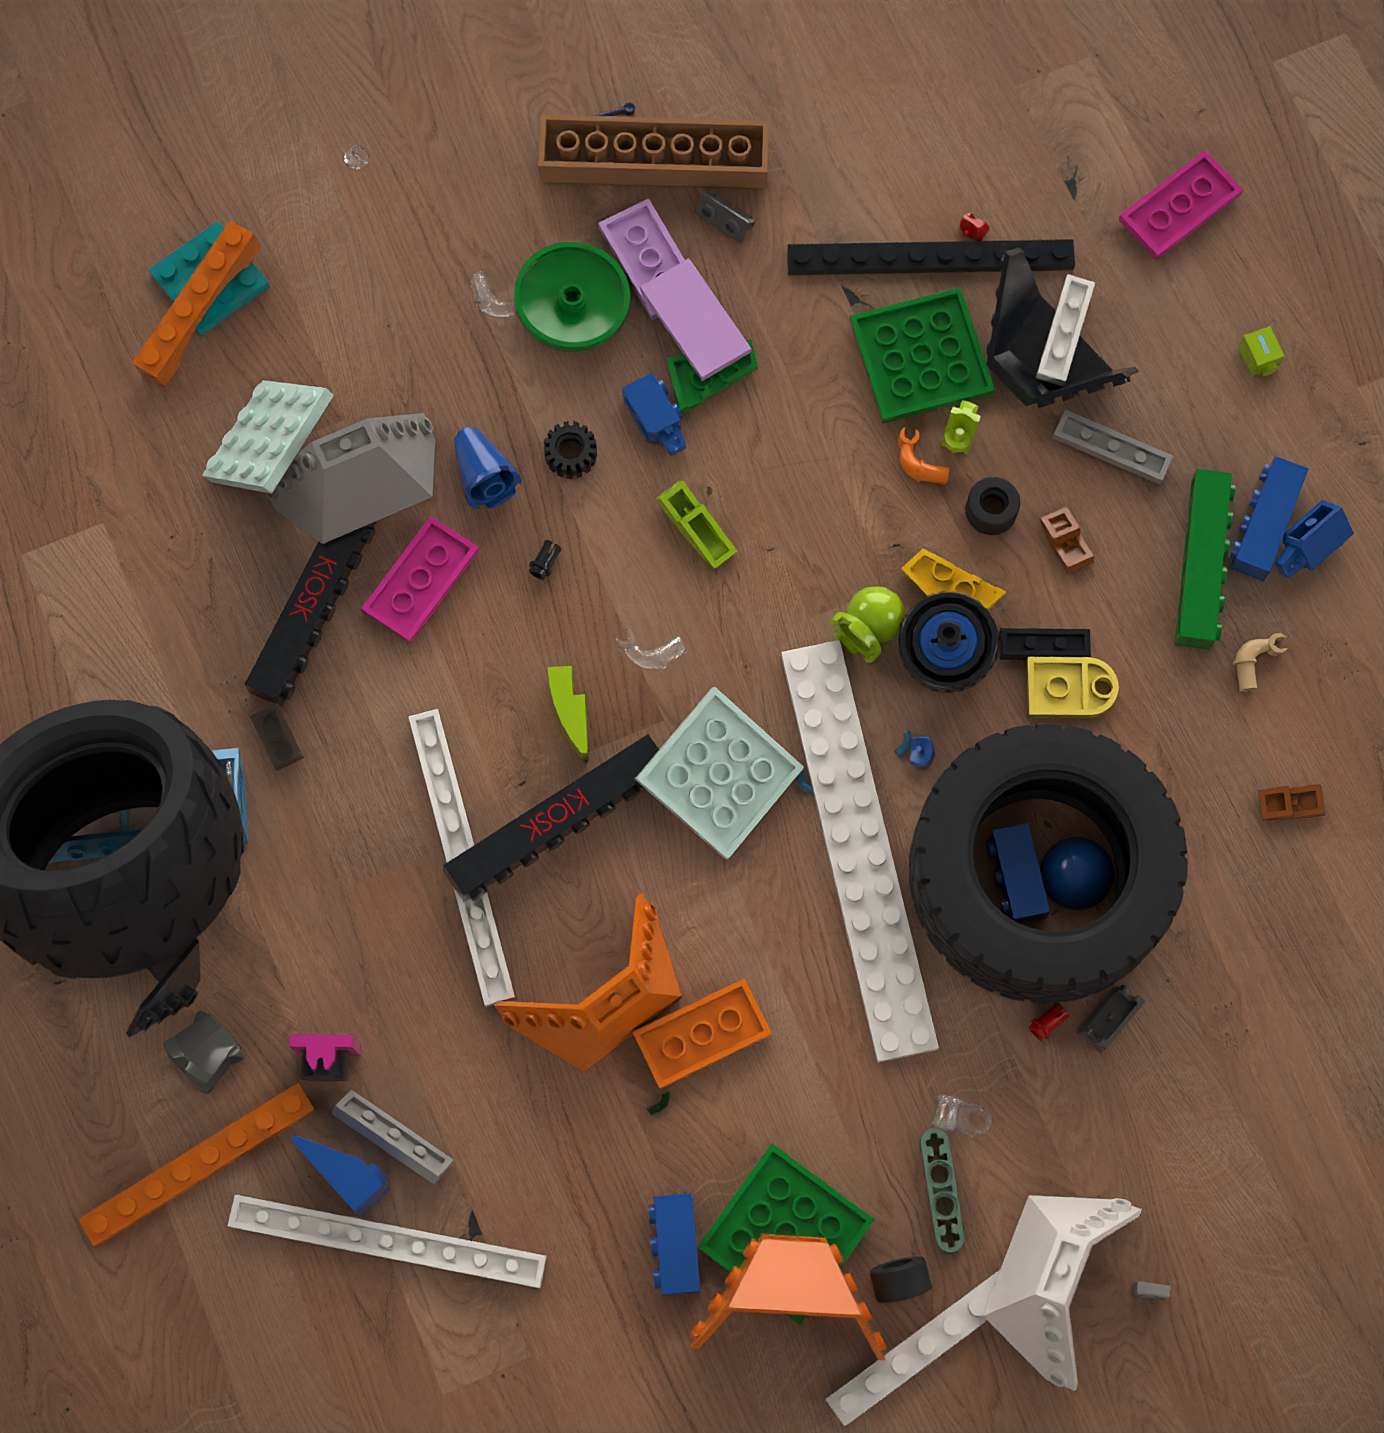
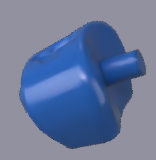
M921 735L911 741L910 763L917 767H929L934 761L935 750L931 739L928 736Z

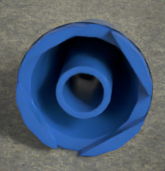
M465 427L459 430L454 438V447L468 504L475 509H479L478 505H486L489 509L505 503L515 495L517 483L521 485L522 480L518 470L478 428Z

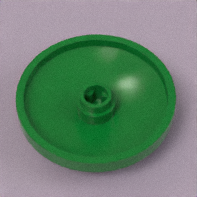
M560 242L542 248L524 263L515 282L514 305L520 323L528 334L539 343L558 351L584 352L605 344L619 332L629 310L630 289L624 271L609 254L585 243Z

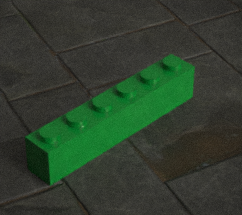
M1197 468L1191 478L1174 645L1210 650L1215 641L1220 640L1222 623H1218V612H1223L1225 595H1220L1221 584L1225 585L1228 572L1227 567H1223L1224 557L1228 556L1230 549V539H1226V530L1231 528L1233 512L1228 510L1229 501L1233 502L1236 485L1231 484L1232 473Z

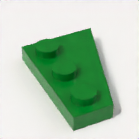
M751 339L746 340L751 347V353L701 381L684 354L667 358V366L677 405L682 414L758 370V363Z

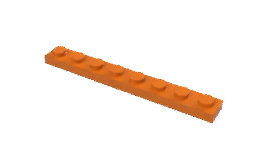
M297 1083L78 1220L92 1245L98 1247L316 1110L300 1083Z

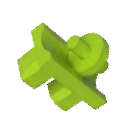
M962 401L959 408L952 407L941 446L947 447L953 453L962 452L966 455L969 454L981 418L980 415L976 414L979 406Z

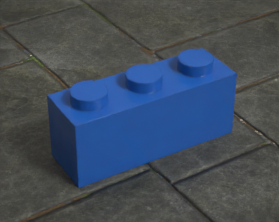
M1029 823L992 830L989 836L990 840H986V847L989 858L995 859L997 869L993 870L996 887L1002 888L1004 899H1000L1002 913L1017 923L1046 918L1050 913Z
M692 1193L655 1196L654 1205H648L650 1224H656L657 1237H651L652 1257L659 1256L660 1268L653 1270L655 1289H661L662 1296L700 1293Z

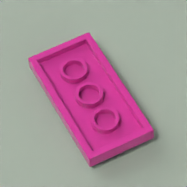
M1204 150L1120 214L1118 220L1152 257L1158 260L1242 194L1243 189Z
M430 515L362 606V612L411 644L480 551L479 547Z

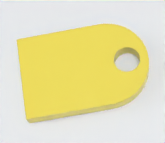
M1027 657L1028 718H1094L1106 713L1117 698L1119 690L1117 676L1108 664L1099 659L1091 657ZM1098 681L1107 682L1110 685L1111 692L1106 695L1099 694L1095 689V683Z

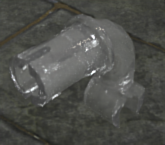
M477 272L469 277L475 296V307L480 308L481 311L491 317L503 318L514 314L517 316L514 297L511 302L503 303L497 301L496 296L491 293L484 272Z
M625 628V635L629 641H621L617 634H615L616 648L622 653H627L635 664L646 669H665L667 663L687 650L679 636L674 637L657 649L652 648L650 651H645L636 645L635 634L631 629Z

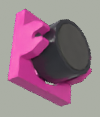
M291 1034L289 1036V1047L298 1056H301L300 1079L318 1082L345 1081L348 1079L349 1056H361V1045L353 1035Z

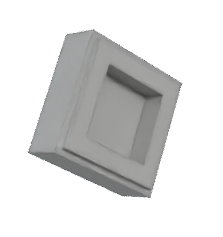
M1138 1281L1133 1283L1132 1295L1158 1300L1168 1299L1170 1297V1285Z

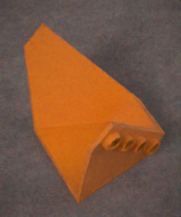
M642 892L636 896L629 966L579 1004L499 1001L494 1007L500 1013L502 1021L513 1030L580 1071H587L632 1036L633 1031L642 1028L682 997L660 928L655 905L652 902H648Z
M761 1234L757 1241L752 1239L742 1254L746 1257L740 1268L737 1266L732 1268L725 1280L728 1286L723 1294H715L707 1307V1310L710 1311L704 1322L699 1320L689 1335L692 1338L691 1349H699L733 1311L856 1318L878 1360H885L882 1351L887 1349L879 1330L873 1333L868 1324V1321L872 1320V1316L865 1302L858 1304L853 1294L858 1291V1288L850 1272L844 1275L839 1266V1263L844 1260L836 1244L829 1246L826 1238Z

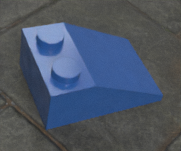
M297 1135L290 1139L347 1204L361 1216L390 1191L385 1184L389 1178L373 1162L368 1166L361 1159Z

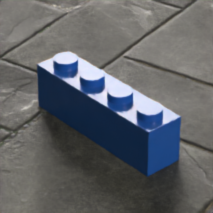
M1278 456L1274 457L1270 465L1264 464L1258 479L1263 481L1261 489L1254 490L1249 502V506L1253 507L1250 516H1244L1239 528L1243 536L1240 542L1235 540L1229 557L1233 558L1230 569L1261 581L1266 579L1272 568L1309 468Z

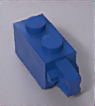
M652 372L622 387V399L646 441L653 444L660 442L669 455L672 456L686 449V443L681 433V419H683V416L677 404L671 405L667 398L669 392L665 383L662 380L657 381Z
M1321 500L1284 533L1282 542L1286 549L1275 561L1280 575L1289 578L1302 568L1314 570L1354 534L1341 506Z

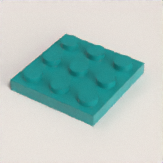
M219 221L148 269L150 275L172 302L175 301L223 231L224 227ZM252 261L247 269H242L225 286L208 308L195 329L200 336L270 287L267 279Z

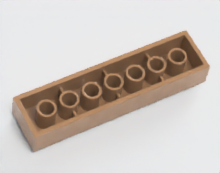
M541 114L538 156L540 182L767 189L769 121Z

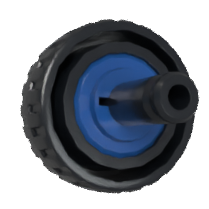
M942 591L937 594H930L923 600H919L908 611L901 624L898 648L902 663L915 681L932 691L952 693L972 688L988 675L997 659L999 634L995 620L989 610L970 595L960 594L956 591Z

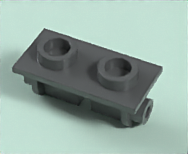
M710 191L702 192L695 213L742 243L746 231H750L755 225L752 215L747 214L738 207L731 210V203L719 196L715 191L713 193Z

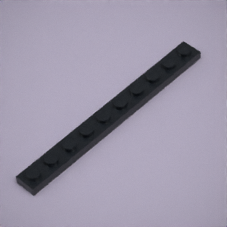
M1074 239L788 244V275L1002 272L1000 263L1005 251L1018 247L1023 250L1031 271H1070L1075 268Z

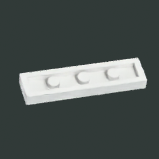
M1067 274L1036 378L1064 386L1095 282Z

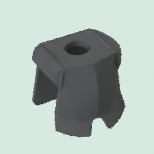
M202 1011L196 1013L193 1024L163 1043L168 1058L204 1093H209L230 1065L245 1059L240 1044L210 1014Z

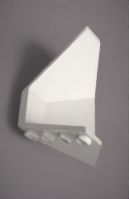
M1029 1195L983 1316L1046 1380L1056 1386L1076 1391L1078 1380L1069 1306L1092 1245L1140 1216L1142 1209L1131 1206V1202L1118 1198L1094 1199Z

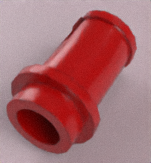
M1056 1002L1041 1017L1031 1020L1032 1024L1029 1026V1030L1039 1041H1042L1044 1038L1049 1039L1051 1037L1050 1033L1069 1018L1067 1011L1061 1012L1064 1009L1061 1004Z

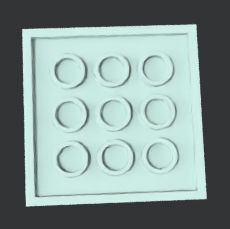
M263 380L254 389L253 397L247 406L239 412L238 420L231 431L227 432L223 437L222 445L217 453L207 462V468L202 476L212 483L272 494L334 395L327 388Z
M712 687L638 774L635 780L724 859H729L804 766L716 687Z

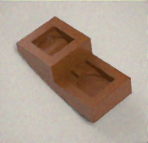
M1067 507L1040 518L1045 534L1067 574L1094 563V555L1080 535V526Z
M1321 784L1295 788L1282 786L1258 790L1263 821L1326 816Z

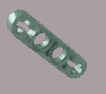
M931 1128L920 1139V1152L934 1240L940 1251L954 1253L964 1243V1230L948 1136L944 1131L938 1128ZM931 1135H935L937 1140H942L943 1144L938 1147L939 1157L945 1155L946 1161L935 1160L928 1163L927 1157H934L933 1148L926 1146V1142L930 1140ZM942 1166L947 1170L948 1179L945 1183L938 1184L931 1179L930 1172L933 1167ZM945 1197L952 1201L953 1211L950 1215L944 1216L937 1212L935 1204L939 1198ZM955 1218L956 1224H950V1230L952 1235L958 1236V1240L953 1242V1247H948L947 1242L941 1241V1237L946 1234L945 1225L938 1227L937 1220L949 1221Z

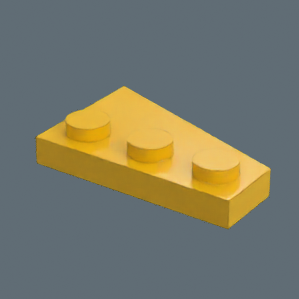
M924 548L901 568L902 572L926 597L942 591H956L960 594L970 595L989 610L1006 595V591L983 581L974 574L971 575Z

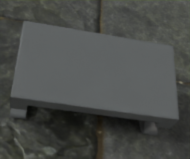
M1125 985L1116 986L1077 1032L1100 1053L1108 1047L1145 1003V1000L1140 996H1132L1127 991L1128 987Z

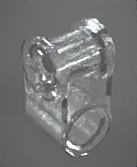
M936 1095L938 1103L934 1118L929 1121V1126L972 1138H980L988 1133L992 1124V1117L986 1108L964 1102L952 1096ZM948 1107V1108H949V1111H948L947 1119H944V1114H945L946 1108ZM974 1114L980 1115L985 1119L986 1125L983 1129L975 1130L969 1125L968 1118Z

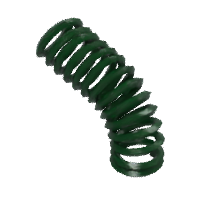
M669 1092L662 1094V1100L657 1105L655 1104V1106L647 1108L650 1115L656 1114L668 1107L667 1104L670 1101Z

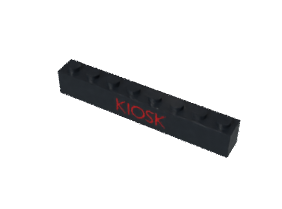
M377 521L324 544L321 542L317 543L244 684L249 693L282 707L285 699L289 700L292 697L296 687L294 682L298 674H303L309 662L307 656L312 647L316 648L322 638L321 629L325 621L329 622L332 619L336 609L334 604L338 596H343L349 584L348 577L352 569L356 570L362 559L361 551L364 545H369L375 534L374 526Z
M649 734L645 735L444 864L443 872L463 902L470 898L472 901L479 899L488 892L487 887L497 881L498 884L507 881L514 875L513 870L521 865L524 867L530 866L540 858L538 854L547 848L550 851L558 848L565 842L564 837L573 831L575 834L581 833L591 825L589 821L598 815L601 818L609 815L616 809L615 804L625 799L628 802L641 793L640 788L643 786L635 778L659 751L658 747Z

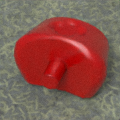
M972 213L964 215L960 220L959 226L964 237L968 236L975 241H982L990 231L989 225L975 218Z

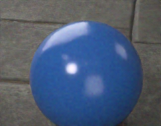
M1082 837L1066 838L1054 844L1044 855L1040 867L1044 889L1048 896L1057 904L1075 910L1087 909L1100 903L1109 893L1114 878L1113 865L1107 852L1096 842Z

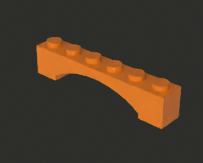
M232 220L228 222L132 362L142 374L163 387L167 386L180 367V361L186 346L208 308L225 286L242 269H247L262 247L253 233Z

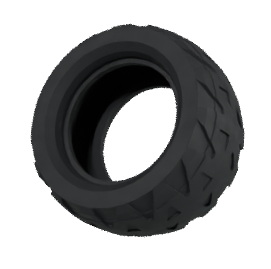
M99 700L79 703L51 712L32 721L0 744V940L13 952L33 966L40 963L44 968L49 969L54 975L72 979H76V977L111 978L148 968L167 959L195 940L215 920L235 890L241 874L240 859L244 852L242 820L235 792L217 757L200 737L174 714L157 706H148L127 700ZM141 807L158 808L144 829L116 852L78 868L45 871L58 849L70 837L88 824L122 810Z

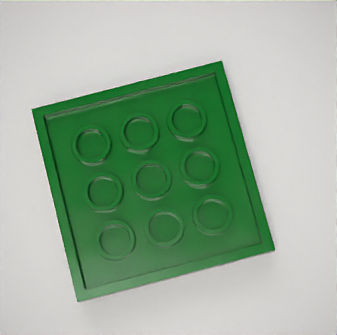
M961 287L850 315L849 321L882 424L960 404L962 401L968 402L994 395L995 389Z
M772 1143L708 1230L697 1248L730 1272L734 1266L740 1268L746 1258L742 1255L745 1248L752 1239L757 1241L761 1234L826 1238L829 1246L836 1244L844 1260L839 1263L841 1268L875 1219ZM786 1314L799 1325L807 1316Z

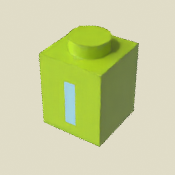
M1271 326L1244 335L1238 346L1252 377L1260 374L1268 376L1275 373L1285 357Z

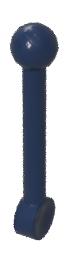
M626 103L623 108L593 116H615L623 113L632 115L635 112V106L633 103Z

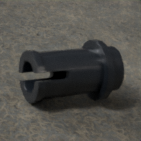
M550 540L544 541L535 560L529 563V573L541 580H544L546 576H550V568L561 552L560 546L555 544L551 553H548L553 543Z

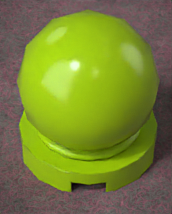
M866 587L854 594L847 606L846 613L837 612L828 624L831 627L835 626L837 629L834 636L837 640H840L843 647L854 656L860 652L866 656L864 658L865 662L873 663L882 652L880 644L890 642L899 634L902 628L901 624L905 618L904 605L896 593L885 587Z

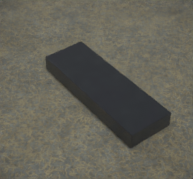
M1000 628V660H1026L1027 657H1091L1090 629Z

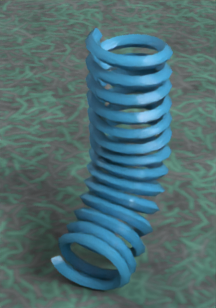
M906 730L907 732L903 734L905 738L904 743L894 751L898 756H902L911 748V743L909 742H911L910 740L913 737H911L910 730Z
M802 769L801 771L803 772H800L796 777L797 784H799L798 786L802 790L805 788L804 792L807 790L808 793L810 789V793H813L812 786L808 785L805 781L804 769Z

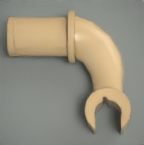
M1276 633L1268 639L1250 640L1241 646L1236 654L1235 661L1232 662L1233 666H1236L1239 692H1251L1258 689L1254 664L1257 663L1255 657L1264 652L1270 656L1282 654L1288 648L1280 649L1273 644L1275 641H1281L1286 638L1285 635Z

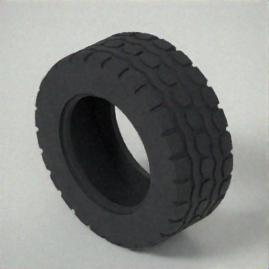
M1051 723L1036 724L1032 728L1030 725L1017 726L1004 730V734L995 733L977 742L974 748L965 750L950 764L948 769L944 770L932 787V791L925 801L917 822L909 853L911 897L915 901L914 908L921 926L927 930L928 933L926 935L940 955L944 954L947 957L946 961L962 976L967 975L972 978L971 982L992 993L995 990L1000 993V996L1022 1002L1027 999L1031 1000V1003L1048 1004L1056 1003L1057 1001L1068 1002L1088 997L1089 994H1096L1109 988L1132 972L1155 948L1171 926L1172 920L1176 916L1184 895L1183 886L1186 885L1188 860L1185 858L1187 842L1184 828L1179 826L1181 818L1172 798L1166 796L1168 791L1153 771L1149 772L1146 769L1147 765L1130 750L1125 752L1121 749L1122 745L1101 734L1097 737L1093 735V731L1070 725L1067 728H1062L1061 724ZM1022 800H1053L1079 810L1089 817L1102 831L1108 840L1115 858L1117 872L1116 890L1108 912L1086 926L1062 932L1040 931L1010 919L989 900L977 878L973 861V842L978 827L995 811Z

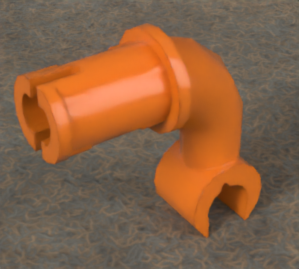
M904 427L897 440L900 447L899 461L904 472L919 484L920 481L946 485L949 467L924 463V460H917L914 456V448L920 437L919 432L916 429L913 439L910 441L904 435Z

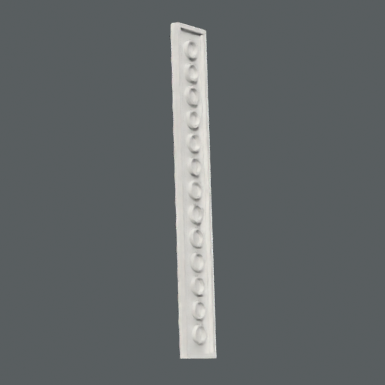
M840 640L781 652V659L877 1063L938 1050L939 1046Z

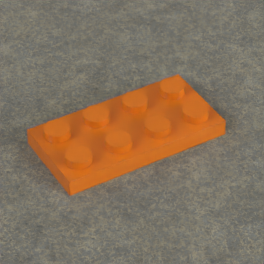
M745 978L632 1032L659 1090L772 1036V1032Z

